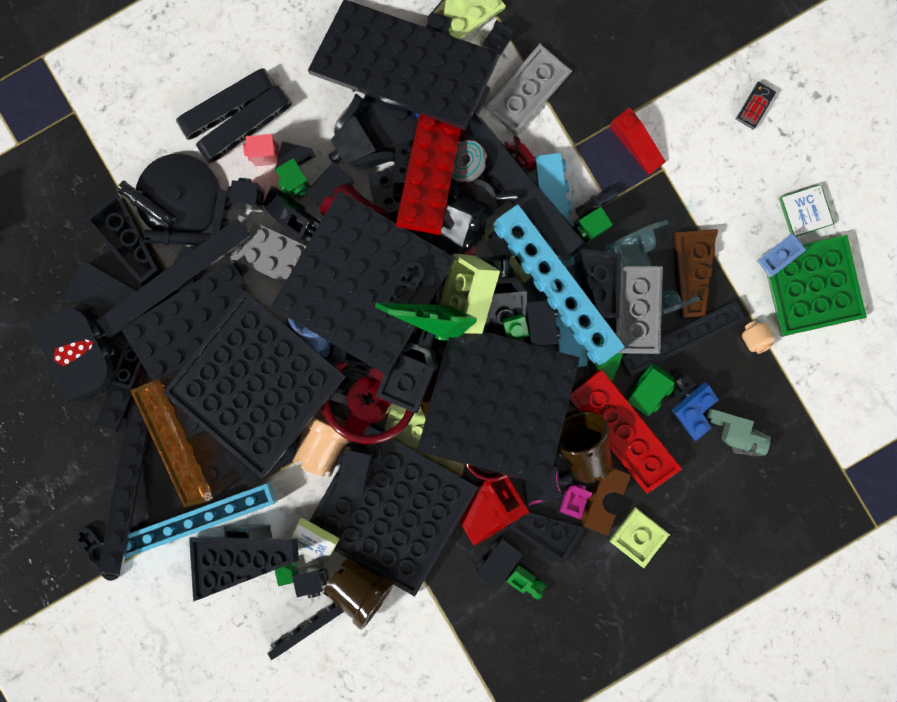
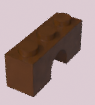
M613 468L604 479L601 476L595 478L597 480L596 486L589 491L592 493L591 497L588 498L590 502L588 507L584 508L580 519L584 527L607 536L609 535L616 515L604 509L603 499L611 492L624 495L631 476L630 474Z

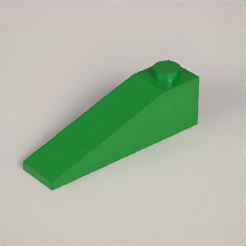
M376 302L375 305L376 308L436 335V338L440 340H449V337H460L477 321L476 317L451 305Z

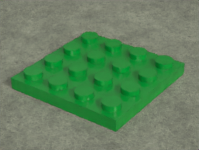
M848 235L803 244L802 246L806 251L774 276L769 277L767 275L781 337L867 318Z

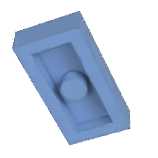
M792 233L756 261L767 275L772 277L806 251V249Z

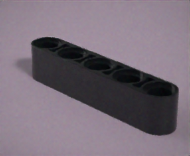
M261 68L183 113L176 119V122L187 140L194 139L232 117L276 85L267 70Z
M276 85L201 138L196 143V147L208 163H213L246 140V136L253 135L289 109L293 102L280 85Z

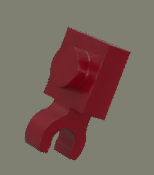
M513 136L515 145H509L507 141L504 142V146L510 153L516 154L515 159L528 173L535 170L536 158L524 143L521 144L518 136Z

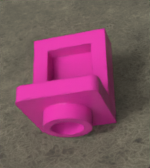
M580 484L567 487L559 512L581 519L587 499L591 497L592 493L586 491L587 487Z

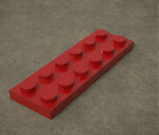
M421 114L419 115L396 227L441 235L461 129Z
M602 368L571 391L570 400L580 412H595L602 415L608 422L610 449L647 494L682 470L681 465Z

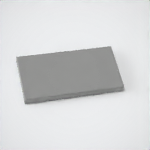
M539 44L485 106V110L517 136L571 74L572 70L544 46Z
M621 266L619 318L616 319V336L625 347L618 353L660 354L662 266Z

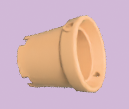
M319 410L301 432L292 461L294 464L298 460L301 461V468L312 474L324 477L325 473L328 472V477H331L338 464L340 452L344 451L348 443L352 441L336 433L326 421L323 412ZM334 415L336 420L345 428L347 421Z

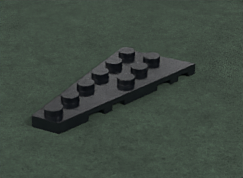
M189 537L193 602L299 561L298 538Z

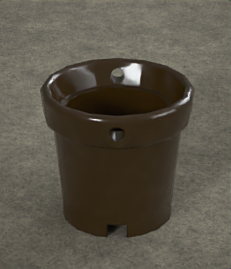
M581 411L565 417L557 450L567 461L574 477L581 482L593 483L596 482L595 478L601 476L604 479L613 469L614 462L609 446L610 432L608 422L604 417L591 411Z
M347 558L340 565L343 569L334 573L327 583L323 594L351 617L352 623L359 630H362L382 606L391 592L394 582L386 577L381 578L350 558Z

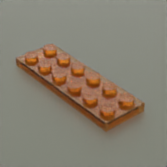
M156 379L130 390L183 506L188 507L213 499L210 486L206 483L201 466L197 463L193 455V449L184 435V429L177 420L174 407L170 404L167 396L163 394L165 387L161 384L160 380Z

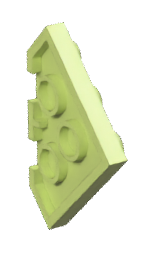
M446 0L444 16L452 18L447 35L462 39L503 11L506 7L502 0Z

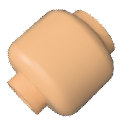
M753 321L745 326L746 330L742 333V338L751 352L760 354L773 346L772 343L775 338L765 322L757 323V321Z

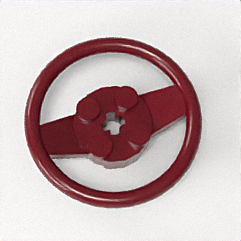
M340 359L334 365L342 370L349 363H342ZM373 367L366 378H359L348 391L347 406L350 413L345 428L334 417L329 399L321 408L326 421L336 433L350 441L361 444H376L392 439L407 427L414 412L406 409L402 419L386 432L376 435H363L371 423L385 418L391 403L376 396L384 373ZM372 398L374 403L370 402L369 405H366L364 399Z

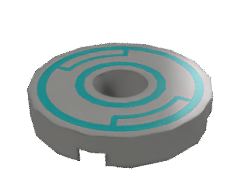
M467 140L458 144L452 178L457 182H471L479 177L485 169L487 154L484 148L476 141ZM467 158H470L469 163L463 166V162Z

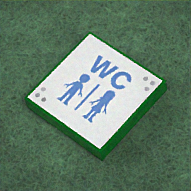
M821 184L779 198L790 234L793 233L795 237L834 225Z

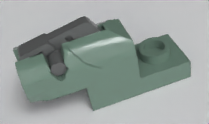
M707 409L705 417L711 419L710 423L723 426L725 423L721 439L732 447L733 453L765 456L767 454L771 437L752 428L754 421L717 410Z

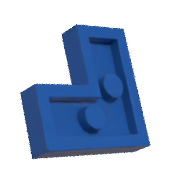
M704 382L672 409L693 440L697 441L712 428L703 413L719 399L710 386Z

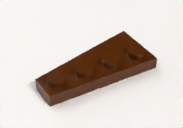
M718 229L674 233L682 318L705 316Z

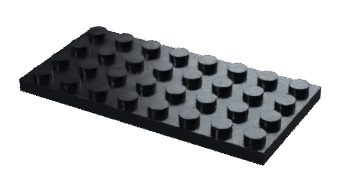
M343 0L308 68V72L310 75L466 130L500 55L499 52L352 1Z

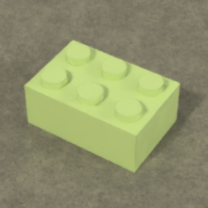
M453 254L456 260L448 272L440 305H451L476 317V323L464 333L482 334L500 271L474 255Z

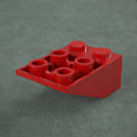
M507 476L498 481H485L480 485L459 521L473 546L526 515L529 511Z

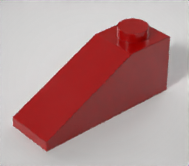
M630 107L612 121L609 127L648 175L666 162L645 126Z

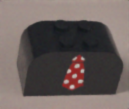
M62 308L30 322L66 403L82 402L110 389L112 385L110 381L118 364L116 358L118 356L117 350L113 344H110L108 336L96 321L98 318L90 312L72 308Z

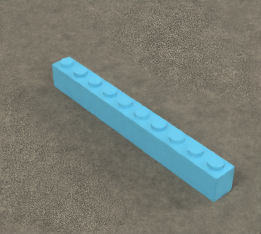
M561 153L535 156L537 185L574 228L573 222L569 221V214L572 213L571 202L567 201L566 193H569L568 180H564L563 173L566 172V160L562 159ZM547 242L550 248L553 249L552 245L549 242ZM574 256L568 261L560 259L565 267L575 264ZM555 281L552 282L553 289L558 291ZM558 311V318H555L556 326L560 328L561 337L558 339V344H556L557 351L580 357L578 367L587 366V362L590 361L587 355L588 350L585 349L584 345H580L574 338L575 333H572L570 327L564 325L560 318L562 315Z

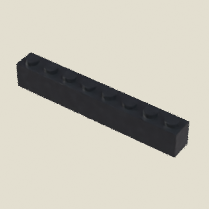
M473 113L466 130L461 129L459 141H476L484 148L487 154V159L485 158L486 168L484 169L486 174L491 179L496 178L499 182L497 187L502 193H520V200L510 201L514 207L517 204L520 206L532 224L540 231L539 233L544 240L552 245V250L559 260L562 258L568 261L587 243L482 118Z

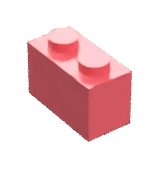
M272 134L246 136V143H243L245 157L248 156V160L255 167L275 165L279 156V144Z

